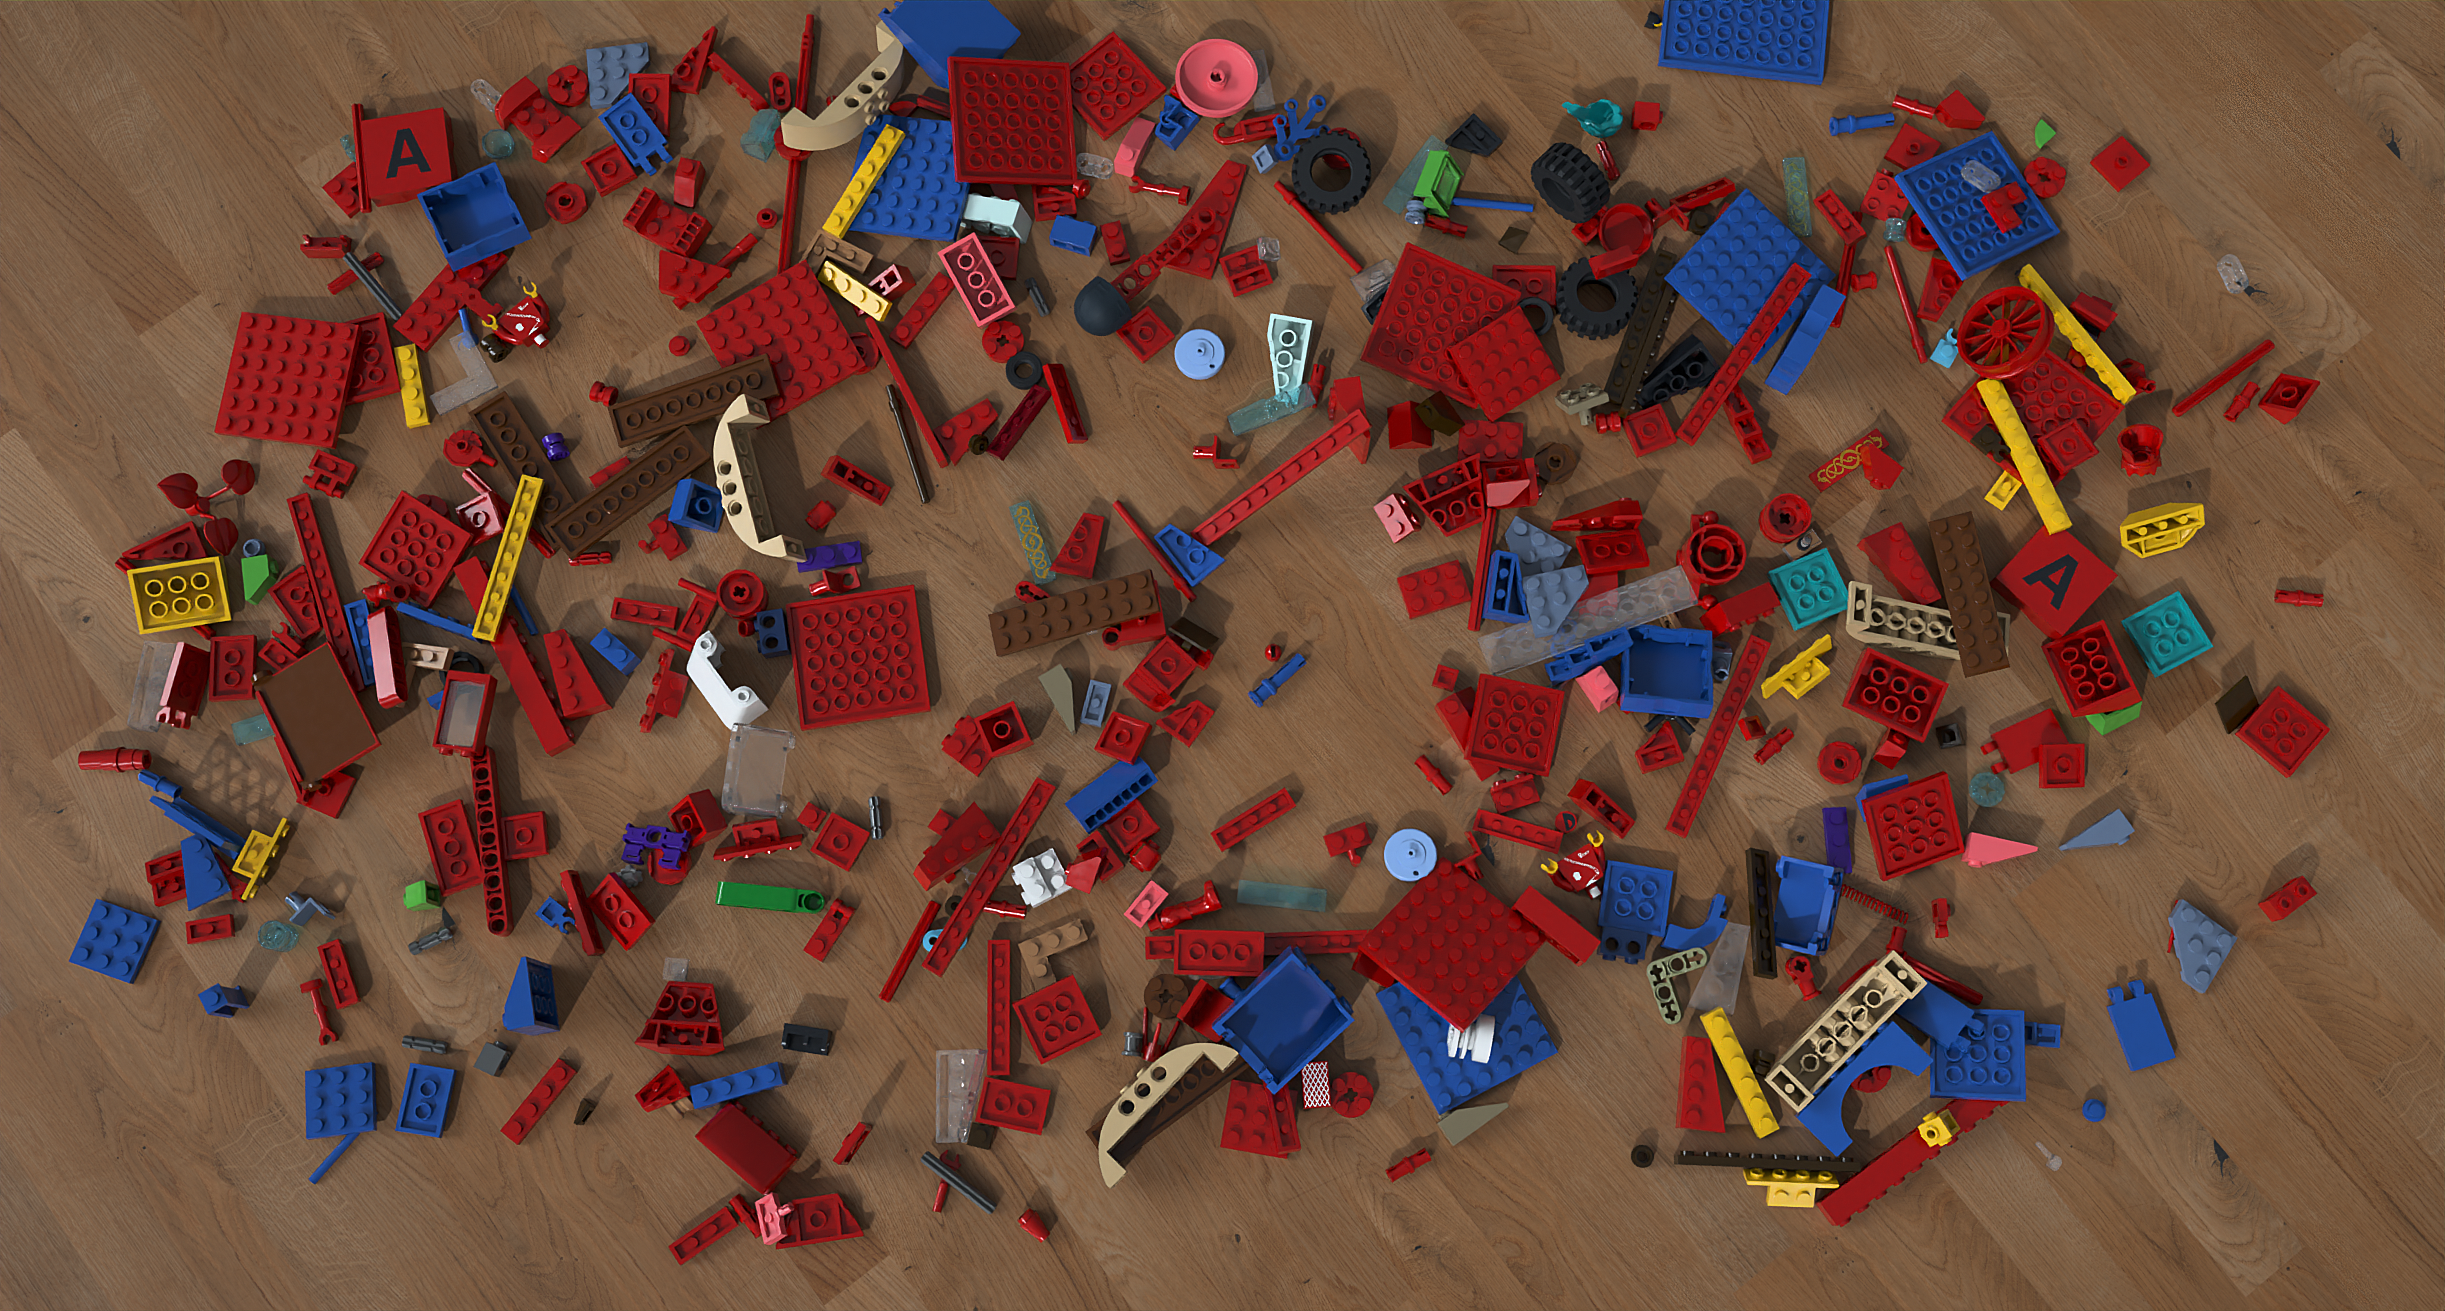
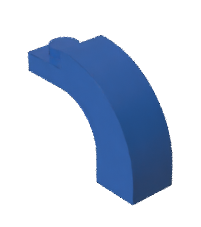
M1718 893L1713 896L1706 920L1699 928L1685 929L1673 924L1667 925L1665 937L1662 938L1660 947L1675 952H1683L1696 947H1705L1716 940L1728 920L1720 918V915L1723 916L1727 908V903L1724 902L1726 896Z

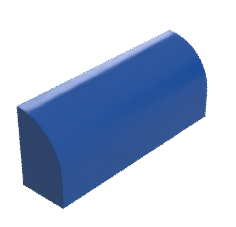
M1138 755L1134 765L1119 761L1064 804L1085 831L1090 834L1158 782V779L1150 767Z

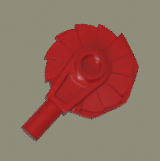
M462 429L456 433L453 432L449 440L446 438L444 440L443 454L453 466L469 467L476 461L484 462L494 468L498 465L497 459L487 455L482 450L484 447L480 440L481 438L474 431Z

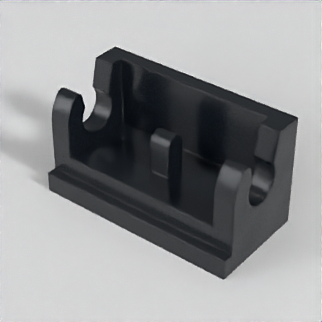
M784 1023L781 1046L787 1050L828 1056L832 1031Z

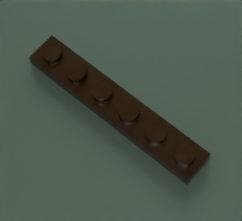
M1750 847L1745 850L1753 976L1773 980L1778 977L1769 852Z

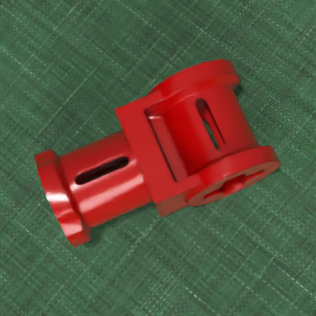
M1797 956L1787 960L1785 970L1792 977L1795 985L1798 984L1804 996L1802 998L1803 1001H1807L1822 994V992L1817 989L1812 979L1814 975L1810 969L1809 960L1804 956ZM1797 963L1801 964L1799 970H1795L1794 966H1796Z

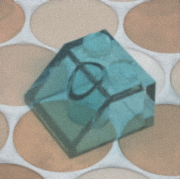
M762 109L759 110L757 115L753 116L750 128L747 133L745 132L740 140L744 153L765 163L767 162L775 148L773 136L776 129L781 125L782 119L778 110Z

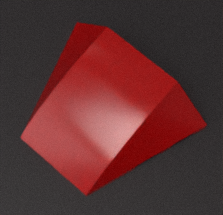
M1480 452L1452 462L1402 486L1445 537L1485 520L1484 498L1481 486L1482 474L1480 473L1479 462Z
M668 981L656 1003L655 1010L650 1019H647L645 1028L634 1043L661 1054L709 1056L725 1050L714 985L711 983Z

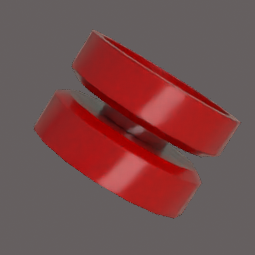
M736 569L727 573L720 579L717 586L716 597L718 603L734 620H756V612L766 611L768 607L769 593L766 586L755 573L746 569Z

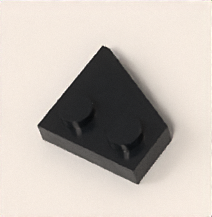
M1473 113L1445 140V144L1488 158L1503 144V141Z

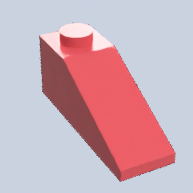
M1136 117L1121 143L1114 160L1116 173L1130 178L1134 175L1136 176L1156 123Z
M1971 832L1965 835V852L1962 853L1961 861L1968 862V866L1982 868L1984 865L2034 853L2038 850V847Z

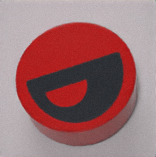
M1562 811L1555 817L1554 826L1557 831L1568 834L1576 828L1577 819L1573 813Z

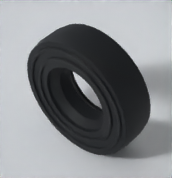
M1018 352L1015 356L1010 357L1006 364V377L1015 388L1021 390L1031 389L1033 385H1038L1042 380L1044 374L1043 364L1031 352ZM1026 363L1031 365L1033 372L1029 377L1022 378L1017 375L1016 370L1020 364Z

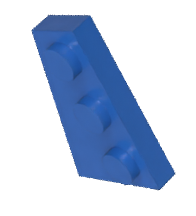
M1169 524L1154 536L1155 540L1192 587L1197 586L1227 561L1172 524Z
M197 833L181 841L188 911H192L233 891L206 837Z

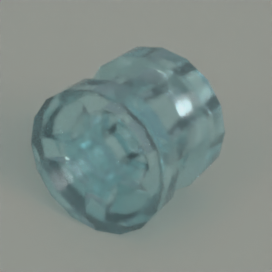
M1899 218L1887 219L1883 238L1890 242L1903 241L1905 237L1903 231L1906 229L1907 222Z

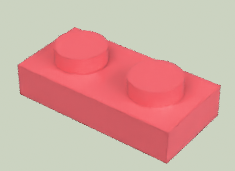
M1151 880L1127 909L1124 916L1141 929L1169 894Z

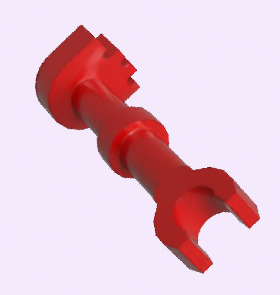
M1135 175L1131 177L1132 182L1138 183L1137 186H1129L1131 193L1150 191L1157 193L1159 196H1164V194L1178 197V204L1188 205L1191 192L1190 186L1183 185L1179 189L1168 187L1164 183H1159V185L1147 183Z
M320 978L302 983L300 988L302 994L309 992L311 994L315 1007L313 1013L317 1015L321 1028L319 1043L321 1046L327 1045V1035L331 1036L333 1042L338 1041L339 1037L329 1025L326 1014L328 1009L323 1004L319 990L323 986Z

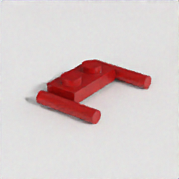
M680 578L678 586L696 593V596L676 636L657 627L653 630L652 635L692 652L696 640L703 634L717 606L718 600L716 592Z

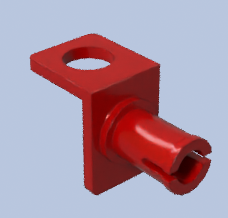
M1651 198V201L1648 200L1646 202L1645 208L1654 216L1652 219L1653 231L1671 219L1685 232L1688 231L1689 219L1675 204L1668 209H1664L1656 198Z
M2130 358L2115 364V367L2137 392L2134 396L2142 392L2150 394L2156 389V382L2146 378L2144 364ZM2124 365H2132L2129 368H2121Z
M1214 435V444L1212 446L1193 447V450H1195L1193 451L1194 459H1212L1216 469H1240L1237 459H1220L1221 440L1218 435Z
M852 566L838 573L823 570L824 579L810 584L809 590L813 596L817 597L827 591L841 595L861 586L857 568ZM847 574H852L854 577L853 583L849 586L845 585L844 577Z
M1465 831L1464 834L1474 852L1453 863V866H1464L1469 877L1474 881H1478L1484 875L1475 859L1482 852L1471 831Z

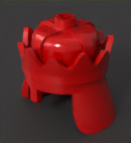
M2134 424L2124 428L2119 433L2117 443L2122 452L2121 469L2125 468L2129 477L2132 474H2137L2140 477L2150 473L2153 476L2156 474L2157 467L2162 466L2159 449L2163 442V432L2158 427L2150 424Z

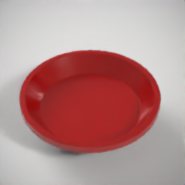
M1620 203L1609 208L1602 216L1598 230L1600 242L1607 252L1629 245L1633 255L1638 253L1639 257L1649 249L1654 233L1648 214L1639 206L1631 203Z

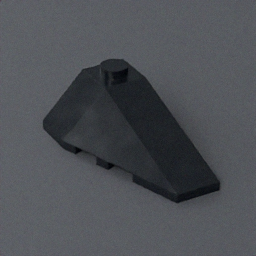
M1691 334L1677 345L1643 381L1644 384L1640 394H1635V398L1643 409H1647L1666 402L1669 398L1678 394H1686L1688 390L1706 386L1720 367L1702 341Z

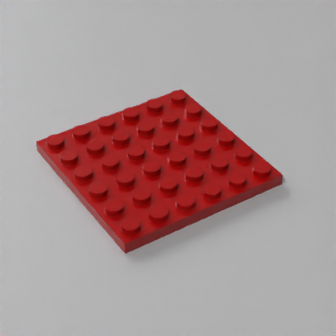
M949 56L947 65L955 182L1073 186L1077 180L1069 63Z
M1407 242L1359 360L1435 393L1441 390L1446 398L1476 409L1478 401L1448 349L1515 308L1522 292Z
M806 259L696 321L721 368L766 353L769 355L780 395L763 401L766 404L770 422L867 367ZM768 422V423H766V424H763V425H761V426H758V427H756V429L758 430V429L762 428L763 426L769 424L770 422Z
M241 312L214 433L336 449L362 327L355 324Z
M2019 340L2025 346V349L2030 344V342ZM2009 346L2010 361L2019 355L2013 346ZM2047 349L2037 363L2025 372L2011 378L2000 379L2034 448L2035 446H2040L2037 442L2038 438L2073 418L2078 421L2094 444L2125 408L2124 405L2049 349ZM2000 354L1992 366L2000 364ZM1982 376L1975 381L1941 420V422L1969 443L1985 425L2002 438L1977 388L1978 382L1988 379ZM2003 438L1999 442L2000 445H2006ZM2041 447V452L2049 459V457ZM1991 452L1986 455L2025 485L2010 453L2007 456L2005 453L1999 452V455L2004 458L2001 463L1994 460ZM2041 460L2055 489L2068 472L2061 475L2052 461L2045 465Z
M914 584L786 604L800 728L802 731L931 711Z
M1443 856L1435 864L1434 869L1427 876L1422 877L1359 943L1358 949L1461 1033H1464L1546 943L1547 937L1462 870L1454 867L1453 863Z

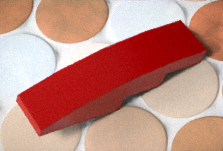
M1736 383L1722 406L1743 450L1753 465L1771 458L1772 451L1763 438V431L1754 417L1752 406L1738 383Z

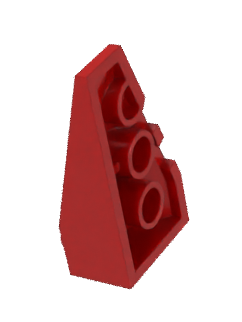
M1620 498L1617 501L1553 521L1550 531H1622L1637 529L1643 520V515L1638 500Z
M1472 686L1453 693L1438 702L1434 708L1463 755L1465 753L1476 697ZM1468 761L1481 782L1500 771L1499 767Z

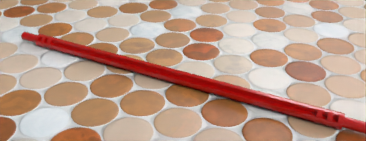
M812 14L806 15L805 32L802 33L795 108L805 115L807 112L815 36L813 34L814 15ZM792 159L788 165L777 275L791 266L801 161L799 159Z

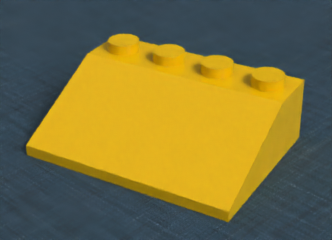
M223 555L127 570L140 634L232 620L228 579Z

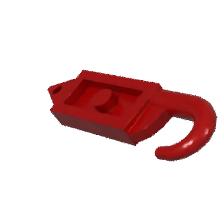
M1280 113L1239 121L1234 127V136L1221 137L1219 135V129L1225 126L1224 122L1219 123L1213 130V137L1221 145H1232L1241 142L1248 143L1277 137L1273 119L1280 115ZM1277 118V123L1282 125V120ZM1286 123L1284 126V131L1289 128V123Z

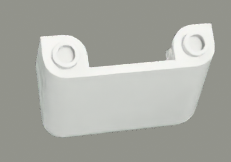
M708 630L696 640L687 664V672L723 723L730 730L737 731L769 709L757 697L754 691L747 686H741L731 692L716 671L723 666L720 656L726 650Z

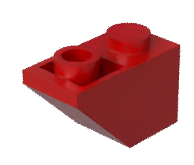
M1888 728L1876 748L1873 759L1893 770L1905 754L1910 737Z

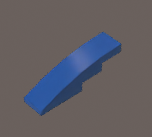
M1625 626L1584 640V646L1564 652V658L1544 664L1552 686L1601 665L1632 646L1633 641Z
M2024 1021L2026 1046L2060 1048L2061 1025Z

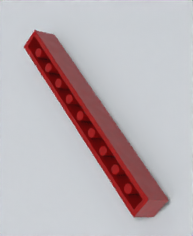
M474 556L453 567V570L478 616L490 578L488 572L491 569L486 560L482 561L477 556ZM507 602L495 642L490 641L545 752L553 757L576 745L573 740L575 734L569 725L566 727L563 721L566 717H564L562 709L556 707L554 703L556 697L550 688L547 689L544 683L547 679L542 670L538 671L535 665L537 663L535 655L532 651L528 652L525 646L528 644L527 639L523 633L519 634L516 628L519 624L514 615L509 614L507 609L510 606Z
M1953 1099L1938 1110L1936 1114L1948 1109L1959 1125L1960 1130L1945 1145L1951 1146L1957 1142L1959 1134L1963 1131L1965 1133L1970 1132L1977 1126L1975 1122L1981 1118L1982 1120L1987 1119L1994 1113L1993 1109L1998 1105L2002 1107L2010 1101ZM1917 1126L1863 1166L1861 1172H1855L1840 1183L1839 1188L1832 1189L1816 1201L1815 1204L1832 1226L1840 1225L1842 1227L1852 1220L1850 1216L1856 1211L1858 1213L1865 1211L1870 1206L1868 1202L1872 1199L1878 1200L1888 1193L1886 1189L1892 1184L1894 1187L1901 1184L1905 1180L1904 1175L1908 1172L1914 1173L1921 1169L1924 1160L1927 1158L1932 1160L1941 1153L1939 1149L1943 1146L1935 1144L1930 1147L1921 1137Z

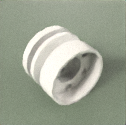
M1480 1014L1476 1023H1472L1464 1033H1461L1450 1024L1447 1037L1448 1056L1455 1057L1457 1048H1460L1459 1058L1464 1059L1468 1049L1471 1050L1472 1061L1487 1063L1493 1041L1495 1016Z

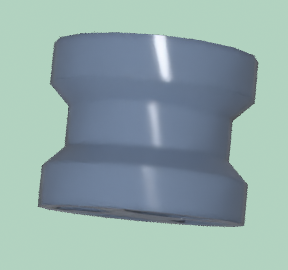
M1408 201L1406 206L1408 212L1405 214V220L1412 224H1423L1426 218L1424 212L1427 210V207L1423 205L1422 201Z

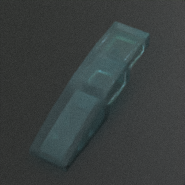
M1431 135L1382 203L1401 215L1407 206V202L1414 198L1413 193L1430 150L1447 151L1449 146Z
M1304 383L1267 400L1263 398L1227 416L1234 436L1299 412L1316 404V400L1310 385Z

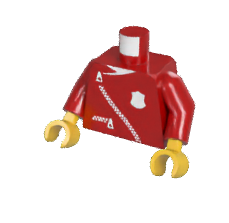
M530 281L534 286V290L527 291L525 286H523L526 294L532 296L531 298L527 296L497 320L499 324H496L495 317L489 314L488 316L492 318V324L488 325L483 320L482 324L485 327H491L492 331L505 343L517 346L523 344L526 347H530L535 343L542 349L549 343V339L545 336L550 330L548 326L550 321L549 307L541 294L536 292V284Z
M1598 830V835L1595 839H1593L1590 833L1587 835L1592 845L1590 843L1586 844L1559 862L1548 858L1550 861L1548 868L1546 865L1541 864V868L1548 872L1550 879L1556 887L1567 892H1573L1574 894L1585 889L1591 900L1602 894L1596 881L1604 876L1605 852L1602 844L1604 837Z

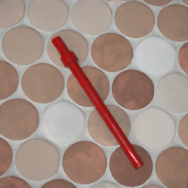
M1280 180L1274 184V187L1284 197L1283 200L1288 205H1292L1350 267L1359 274L1364 268L1297 199L1298 196L1292 190L1289 191Z
M1887 246L1884 248L1910 330L1911 344L1913 349L1916 350L1920 364L1928 362L1924 349L1925 341L1923 336H1920L1892 246Z
M1119 500L1115 501L1112 506L1174 581L1173 585L1178 591L1181 590L1191 603L1195 601L1197 596L1189 588L1187 580L1177 573Z

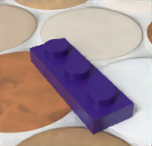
M860 541L804 549L807 561L803 563L797 562L798 572L802 573L862 564Z
M1846 807L1823 808L1827 865L1843 868L1844 874L1852 873Z

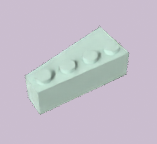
M978 193L968 194L960 226L970 229L971 225H973L974 228L988 234L989 230L1000 234V237L1012 236L1020 238V243L1026 244L1033 221L1017 200L1010 199L1006 201L996 196L989 198L983 197Z

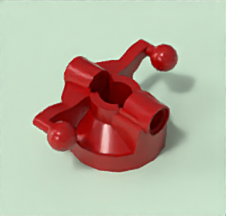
M1712 510L1704 512L1703 515L1691 514V536L1683 544L1681 550H1677L1676 568L1681 569L1687 581L1690 582L1689 605L1702 606L1707 611L1717 605L1718 601L1711 594L1698 598L1701 583L1712 586L1728 583L1743 570L1747 556L1745 543L1739 534L1728 526L1717 524L1719 516ZM1700 522H1703L1705 526L1700 528ZM1705 552H1713L1716 555L1722 554L1721 565L1717 567L1708 566L1703 561L1701 554Z

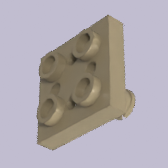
M1592 383L1582 384L1579 389L1573 391L1565 390L1559 396L1554 397L1556 405L1567 414L1579 413L1581 425H1589L1588 421L1590 424L1594 422L1591 412L1592 407L1609 401L1608 393Z

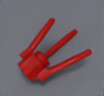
M1145 1007L1142 1048L1140 1052L1144 1053L1142 1059L1155 1062L1165 1055L1180 1022L1177 1021L1162 1050V1045L1157 1044L1162 1023L1159 1022L1155 1030L1153 1043L1149 1042L1147 1046L1148 1008Z

